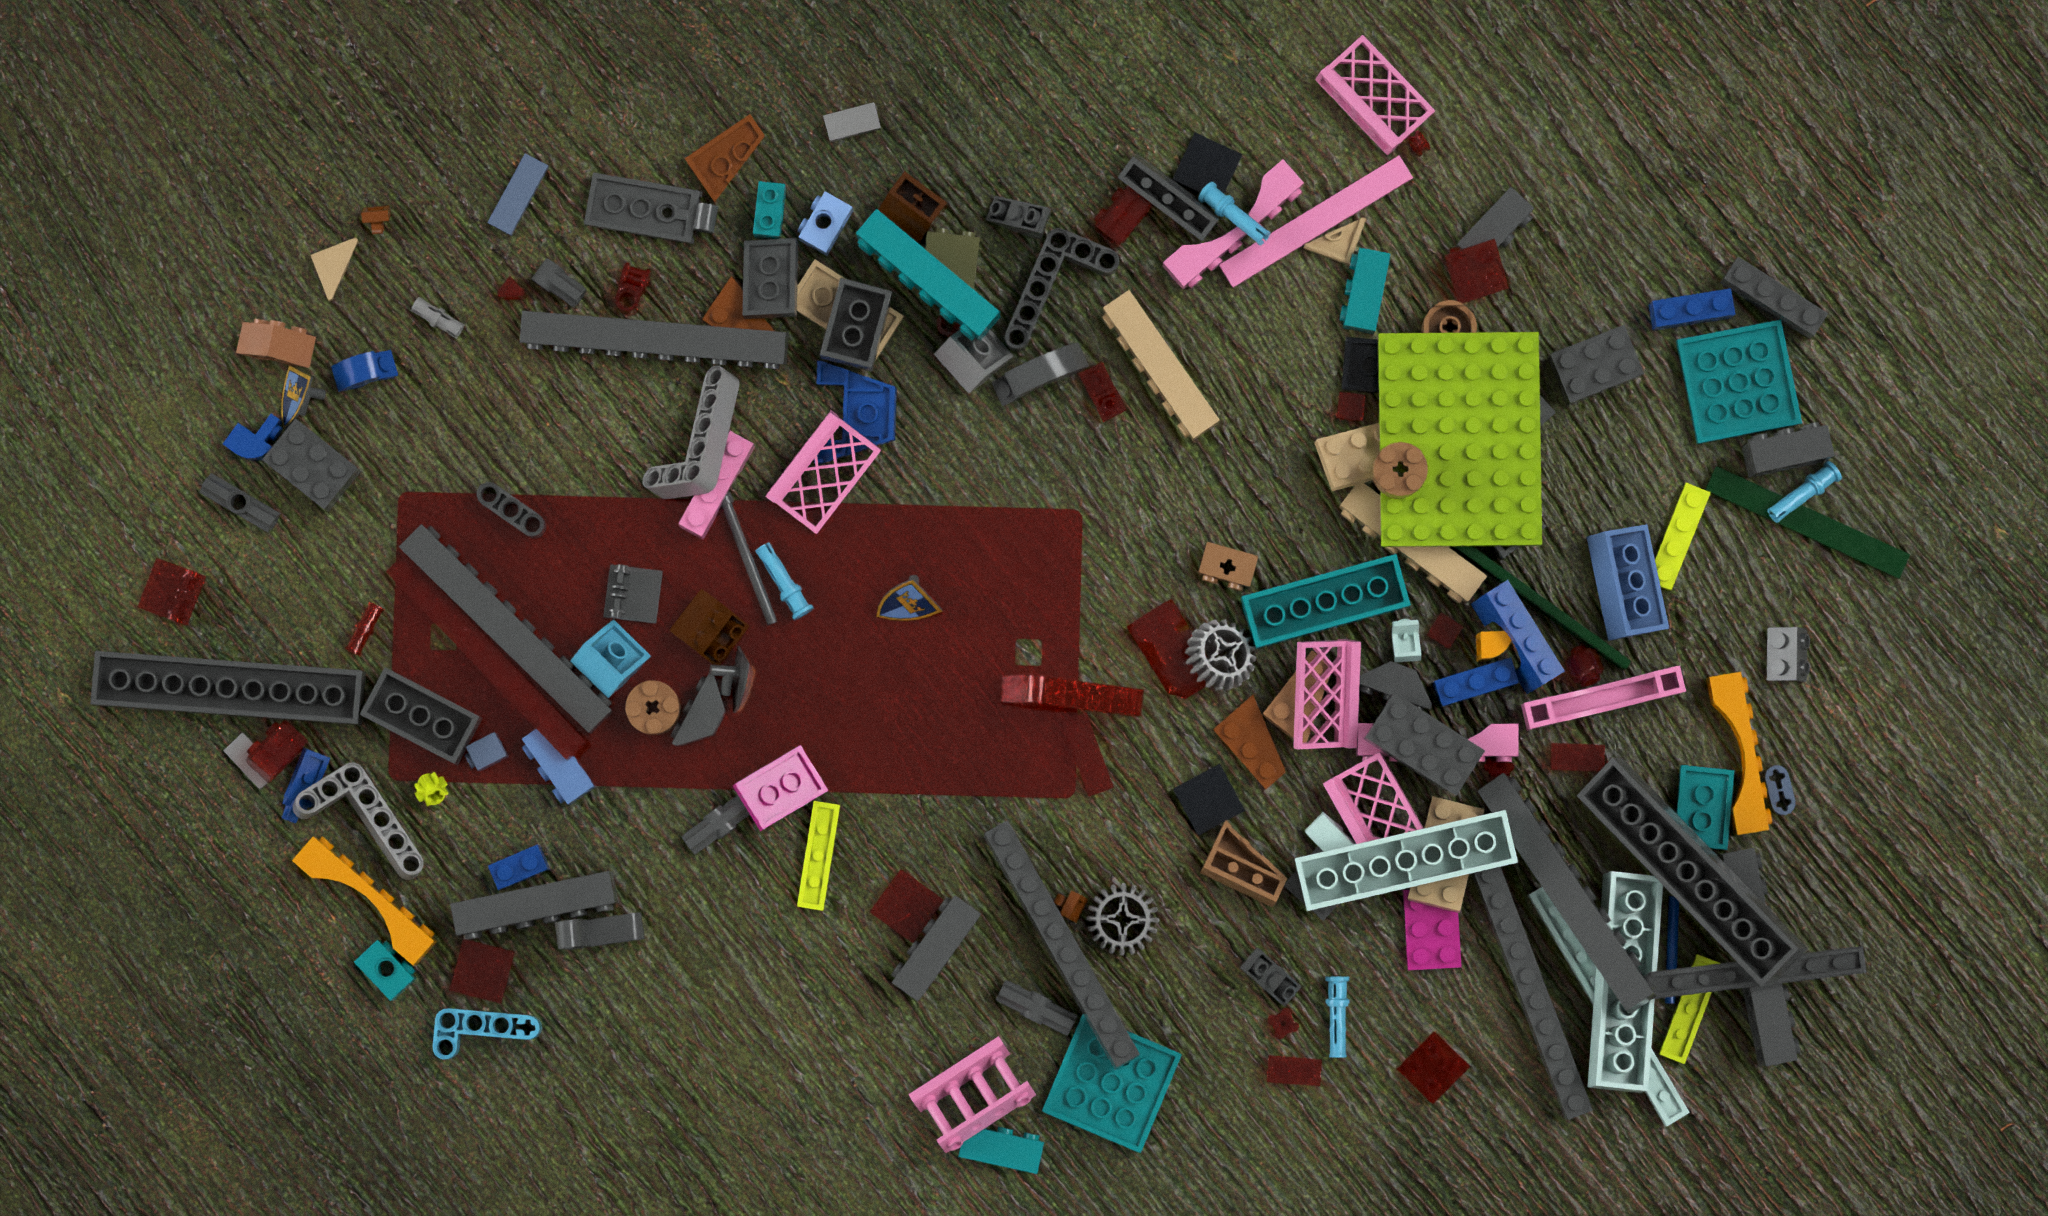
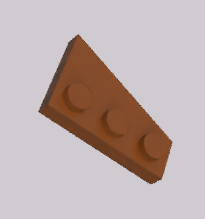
M751 114L685 158V161L714 203L765 137Z
M732 276L702 318V321L710 326L774 331L765 318L744 319L743 290Z
M1254 695L1249 697L1213 729L1265 790L1286 772Z

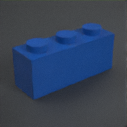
M1731 288L1655 300L1648 305L1653 331L1731 319L1735 315Z
M1510 657L1432 682L1441 708L1516 685L1519 681Z

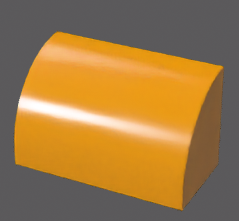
M1505 631L1478 633L1476 635L1477 662L1492 660L1503 653L1511 642L1508 634Z

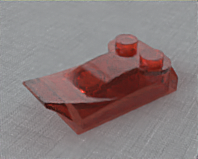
M1172 599L1151 610L1126 627L1168 695H1176L1187 699L1206 687L1204 679L1201 682H1197L1199 677L1197 672L1190 673L1191 669L1194 668L1193 665L1186 664L1187 659L1191 657L1185 654V651L1190 647L1187 641L1192 637V631Z

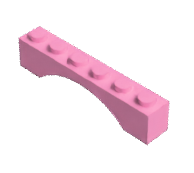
M1284 159L1263 176L1256 203L1248 214L1259 224L1267 217L1272 220L1283 210L1280 206L1287 200L1293 202L1303 193L1300 189L1303 187L1304 182ZM1236 227L1226 235L1213 241L1197 245H1183L1167 258L1162 266L1183 290L1187 286L1192 289L1203 279L1201 274L1207 269L1213 271L1223 262L1221 257L1226 252L1232 254L1243 244L1240 240L1247 234Z
M1679 665L1616 682L1521 704L1528 731L1686 692Z
M1358 723L1356 757H1362V761L1381 751L1364 740L1373 723ZM1490 724L1479 734L1468 739L1485 750L1478 762H1485V757H1496V762H1512V757L1519 756L1518 724ZM1381 751L1384 757H1389V762H1398L1391 756Z

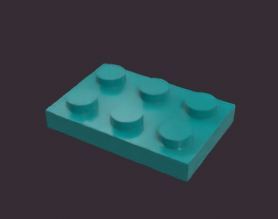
M1680 765L1676 814L1710 849L1727 850L1735 770Z

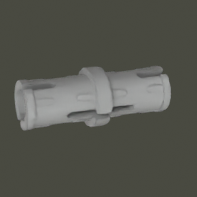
M421 297L417 298L411 308V312L426 319V321L430 322V326L433 328L438 327L455 339L458 338L465 324L446 314V310L443 308L438 309Z

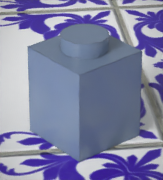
M495 732L466 746L468 753L465 754V757L470 767H476L480 772L509 757L498 734Z

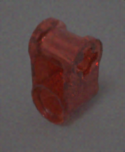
M629 262L625 263L615 297L617 308L621 314L631 316L639 311L651 278L652 269L647 268L643 270L631 266ZM626 296H631L635 299L634 305L629 308L621 305V300Z

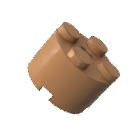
M1445 300L1433 306L1426 314L1421 326V333H1447L1446 330H1443L1447 323H1450V327L1455 328L1452 333H1476L1477 322L1472 311L1461 302L1455 300Z
M1405 442L1392 443L1383 448L1372 465V479L1376 487L1387 497L1394 499L1407 498L1416 493L1425 482L1428 472L1427 462L1422 451L1412 444ZM1398 464L1402 465V469H1406L1402 477H1398V473L1393 472V469Z
M649 680L633 688L628 695L625 710L630 723L637 730L647 735H661L669 732L678 723L681 704L678 695L671 687L660 681ZM650 702L652 704L659 702L657 707L660 711L657 714L654 712L650 715L648 714L650 709L647 706Z

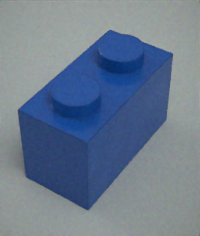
M540 845L532 846L488 865L499 891H503L550 870Z

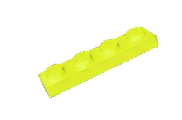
M1689 483L1684 484L1655 556L1660 587L1671 591L1711 493Z
M818 801L813 802L797 907L824 911L840 805Z
M1696 954L1691 967L1720 963ZM1712 992L1680 996L1659 1055L1685 1064Z

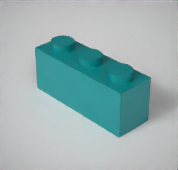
M1360 247L1357 254L1352 253L1349 269L1354 270L1352 280L1347 279L1344 295L1349 296L1347 306L1342 305L1339 321H1344L1343 329L1368 334L1375 333L1391 253Z
M998 1126L997 1131H993L986 1127L963 1142L958 1157L1037 1174L1044 1142L1039 1141L1040 1135L1024 1132V1136L1021 1137L1013 1135V1129Z

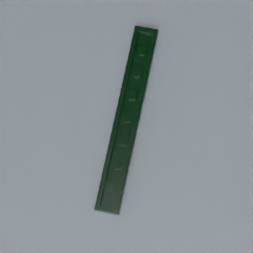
M1718 466L1714 468L1705 488L1706 491L1711 492L1710 494L1771 522L1774 521L1769 516L1770 514L1767 512V509L1784 498ZM1803 505L1776 523L1896 579H1900L1910 557V554Z
M1473 546L1451 547L1502 584L1508 580L1520 598L1621 671L1627 669L1632 662Z

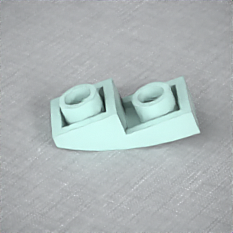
M1324 812L1305 829V833L1323 851L1356 844L1354 840L1343 832V828Z

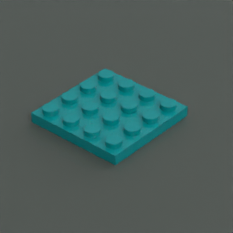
M1781 320L1676 340L1697 444L1802 424Z
M1082 1014L1042 1112L1141 1153L1182 1054L1127 1031L1140 1055L1114 1070L1085 1016Z

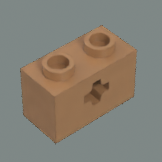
M1207 542L1198 575L1203 576L1202 581L1217 584L1219 580L1228 583V588L1243 592L1244 588H1250L1258 556ZM1226 561L1231 562V567L1235 568V571H1230L1228 575L1223 573V568H1220V564L1225 565Z

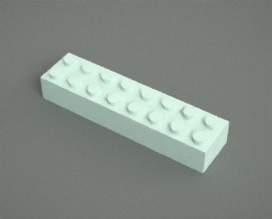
M1506 810L1298 857L1295 858L1306 910L1310 911L1518 863L1507 813Z
M1610 871L1603 874L1601 907L1605 909L1611 918L1608 924L1612 930L1618 929L1627 943L1623 945L1628 953L1633 951L1642 965L1638 968L1645 976L1647 972L1657 971L1663 885L1655 876ZM1597 967L1587 1088L1635 1093L1647 1092L1655 999L1650 1000L1633 1013H1628Z

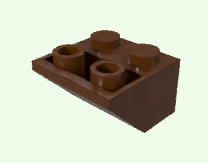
M904 171L888 192L878 210L920 244L926 237L927 231L932 229L948 207L946 201Z
M700 589L669 631L711 664L720 665L750 625L713 596Z

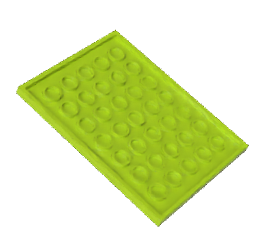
M1539 332L1379 333V452L1392 443H1409L1422 451L1428 466L1425 482L1413 495L1403 499H1394L1387 497L1380 491L1381 547L1542 546ZM1398 464L1393 469V472H1397L1398 477H1402L1406 469H1402V465Z

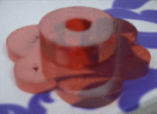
M1496 758L1487 759L1484 765V770L1489 771V774L1493 777H1498L1502 773L1509 776L1510 772L1515 768L1514 764L1510 762H1496Z

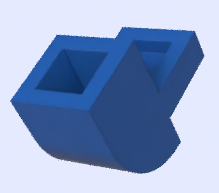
M391 350L359 354L331 366L338 392L361 388L370 382L398 376Z
M270 414L256 434L237 423L223 442V445L246 460H262L272 448L268 444L269 441H275L282 432L283 428L280 427L282 421L273 414Z

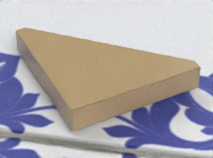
M1362 217L1357 221L1306 243L1303 249L1350 265L1352 253L1355 251L1366 218Z
M356 237L311 255L328 301L334 299L336 290L359 243Z

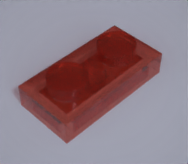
M1551 743L1550 770L1599 772L1605 766V745Z
M1268 1055L1266 1082L1320 1086L1322 1059Z

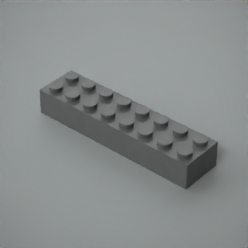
M1750 848L1717 855L1766 905L1764 895H1767L1768 891L1765 879H1760L1759 869L1762 868V861L1759 852L1755 853V849ZM1780 983L1773 984L1771 987L1755 986L1742 988L1758 1066H1771L1798 1060L1797 1054H1800L1798 1039L1793 1038L1791 1028L1795 1027L1792 1012L1787 1010L1786 1001H1789L1787 986Z

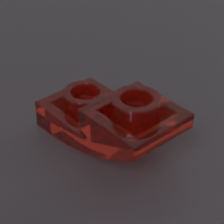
M1102 361L1078 372L1103 422L1127 410Z

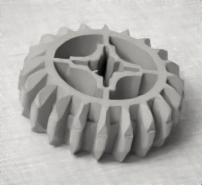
M1215 619L1209 623H1203L1199 626V629L1192 632V637L1187 641L1190 647L1186 649L1185 654L1191 656L1187 659L1186 664L1193 665L1194 668L1191 669L1190 673L1197 672L1199 675L1197 682H1201L1204 679L1206 681V688L1214 685L1215 691H1220L1222 688L1228 691L1233 687H1239L1243 681L1245 682L1249 679V673L1255 668L1252 663L1256 661L1257 657L1250 654L1255 650V647L1248 645L1251 637L1245 638L1242 635L1244 629L1237 631L1236 623H1231L1228 626L1226 619L1221 620L1219 623ZM1227 652V654H1225V655L1222 656V657L1219 656V657H1217V658H1214V657H1215L1216 655H1218V654H1223V653Z
M1122 883L1121 891L1117 892L1116 886L1113 884L1110 886L1112 894L1108 895L1107 891L1102 889L1101 893L1105 898L1103 900L1097 896L1093 898L1099 905L1097 908L1094 906H1089L1088 908L1090 911L1096 912L1095 916H1087V921H1095V925L1088 927V931L1097 929L1098 934L1092 938L1093 941H1097L1101 937L1104 941L1099 947L1103 949L1109 943L1111 945L1109 953L1111 954L1114 953L1115 947H1120L1119 954L1121 956L1125 953L1124 947H1129L1130 954H1135L1133 945L1137 944L1143 950L1145 947L1141 940L1144 938L1149 943L1152 941V938L1146 935L1147 932H1157L1156 928L1150 927V923H1158L1159 918H1151L1150 913H1155L1158 909L1157 907L1148 908L1147 905L1152 903L1153 899L1150 897L1144 902L1142 897L1146 893L1145 890L1136 895L1134 893L1137 886L1132 885L1130 892H1126V884ZM1119 897L1118 911L1112 915H1101L1106 903ZM1127 897L1135 900L1142 907L1145 916L1132 915L1128 911ZM1122 905H1124V912L1127 917L1137 919V921H1130L1129 924L1126 923L1127 926L1124 927L1123 934L1121 933L1120 922L1108 919L1115 918L1116 915L1120 916L1119 912H1122ZM1101 923H1111L1117 927L1118 941L1109 938L1105 934ZM1145 924L1139 936L1126 942L1127 929L1130 925Z

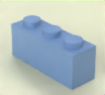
M546 721L522 738L525 743L522 749L530 760L535 757L540 764V767L537 768L538 772L546 782L549 779L556 787L552 791L561 804L566 801L568 805H571L596 787L550 721Z

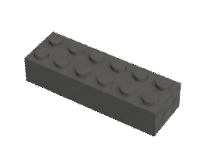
M606 871L451 903L450 906L456 935L463 936L464 940L483 937L482 932L490 930V934L493 935L509 932L508 926L516 925L517 929L535 926L534 921L543 920V923L546 924L562 921L561 915L569 914L570 918L588 915L587 910L595 909L598 913L614 910V904H619L613 872Z

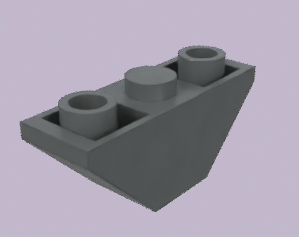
M995 196L985 220L1021 235L1041 239L1050 218L1051 209Z
M1390 661L1360 675V692L1372 695L1373 691L1383 694L1382 699L1388 701L1391 695L1396 693L1421 710L1429 711L1431 709L1432 703L1414 669Z
M708 674L707 677L702 676L695 689L699 691L694 701L689 700L683 711V714L687 716L682 725L677 723L670 736L674 739L673 745L681 747L715 736L727 713L716 676Z
M1258 947L1252 951L1239 967L1241 971L1284 1007L1302 987Z

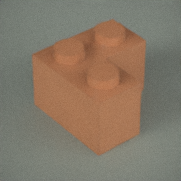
M254 319V323H242L236 353L255 359L272 360L293 367L310 368L316 337L307 335V330L291 326V329L285 328L286 323L275 320L268 322Z

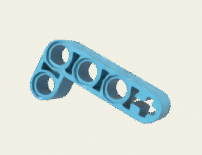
M453 1008L443 1009L438 1012L435 1018L433 1052L438 1058L443 1060L455 1057L459 1052L461 1034L524 1040L534 1039L541 1033L542 1024L537 1017L532 1015ZM446 1013H451L455 1017V1024L451 1028H446L442 1023V1018ZM473 1015L479 1016L482 1020V1026L477 1031L472 1030L469 1026V1019ZM501 1017L509 1022V1028L504 1033H500L495 1028L496 1021ZM514 1018H518L516 1024H527L528 1020H531V1025L535 1026V1031H530V1035H527L526 1030L516 1029L517 1035H514ZM445 1039L449 1040L453 1045V1050L448 1055L441 1053L439 1048L440 1043Z

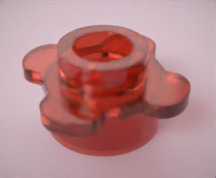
M1283 1008L1279 1014H1272L1268 1017V1024L1273 1026L1275 1030L1274 1035L1278 1039H1283L1286 1034L1297 1032L1299 1029V1024L1294 1021L1292 1010L1289 1008ZM1281 1021H1285L1286 1025L1282 1026Z

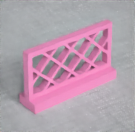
M1364 35L1359 37L1330 65L1326 66L1315 79L1387 156L1435 112L1431 105ZM1361 44L1369 52V60H1355V49ZM1339 64H1350V77H1341L1334 68ZM1355 65H1368L1369 78H1355ZM1373 66H1383L1387 71V79H1373ZM1354 83H1369L1368 96H1359L1354 91ZM1373 84L1387 85V97H1373ZM1391 85H1401L1405 89V98H1391ZM1373 102H1387V115H1377L1373 111ZM1391 103L1405 104V116H1391ZM1409 104H1419L1426 113L1421 117H1409ZM1391 121L1405 122V132L1399 137L1391 130ZM1409 122H1415L1409 127Z
M830 410L766 493L765 497L778 504L817 534L877 457L881 449ZM839 426L849 432L850 443L835 445L833 434ZM853 436L860 440V442H853ZM831 438L832 445L824 446ZM866 445L873 452L867 460L856 461L854 446ZM851 446L853 461L837 463L835 448ZM832 449L834 464L819 466L817 454L821 450ZM815 459V466L808 467ZM856 464H863L862 467H861V468L859 469V471L857 472V465H856ZM853 465L855 476L852 480L840 482L838 467ZM835 467L836 482L821 484L819 469ZM816 470L818 485L802 487L801 475L804 471ZM798 480L799 487L792 488ZM840 485H847L841 493ZM837 486L838 498L833 502L824 503L822 488ZM818 488L820 503L805 505L803 490ZM800 491L802 506L790 507L783 499L788 492ZM824 506H831L825 513ZM821 507L822 518L816 526L807 520L806 509ZM802 509V511H803V516H802L800 513H798L796 510Z
M1350 639L1297 642L1294 749L1357 748L1361 642ZM1332 647H1337V658L1332 663L1326 654ZM1306 648H1313L1318 654L1310 664L1305 659ZM1323 660L1328 669L1320 677L1314 668ZM1334 673L1336 675V685L1330 689L1325 681ZM1311 674L1316 679V682L1308 691L1304 686L1305 678ZM1321 686L1327 692V695L1319 703L1313 695ZM1333 699L1335 711L1330 716L1324 707ZM1310 700L1316 708L1307 717L1304 714V705ZM1321 713L1327 721L1318 730L1312 721ZM1330 726L1334 728V741H1327L1323 736ZM1309 727L1315 735L1309 742L1303 743V732Z
M1381 751L1323 783L1356 844L1381 839L1374 836L1370 830L1373 820L1387 824L1384 838L1388 837L1391 826L1404 829L1405 833L1424 829ZM1377 759L1383 768L1381 779L1366 775L1369 764ZM1364 767L1363 773L1356 772ZM1350 774L1361 777L1358 791L1347 789L1342 779ZM1385 775H1387L1389 781L1384 780ZM1365 779L1379 783L1376 797L1361 793ZM1383 784L1393 787L1396 791L1394 802L1379 798ZM1351 794L1356 795L1355 801L1353 800ZM1360 797L1374 801L1371 815L1360 812L1357 807ZM1398 799L1401 800L1403 805L1397 804ZM1378 802L1392 806L1389 820L1374 816ZM1396 808L1407 811L1409 815L1407 826L1392 822ZM1364 818H1368V819H1369L1368 825H1367V823H1366V821H1365ZM1411 822H1413V824H1414V826L1416 827V829L1410 827V826H1411Z

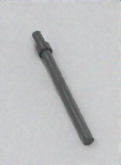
M727 492L720 508H723L767 625L774 624L778 621L732 505L734 503L731 492Z

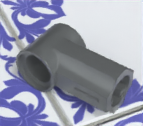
M548 258L544 260L531 278L548 293L552 292L573 308L579 304L587 291L584 286L566 275L561 267Z

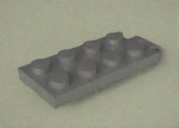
M593 172L584 225L694 245V230L703 233H714L718 206L699 203L703 192L698 190ZM666 208L672 210V215L669 218H665L662 215L663 210Z

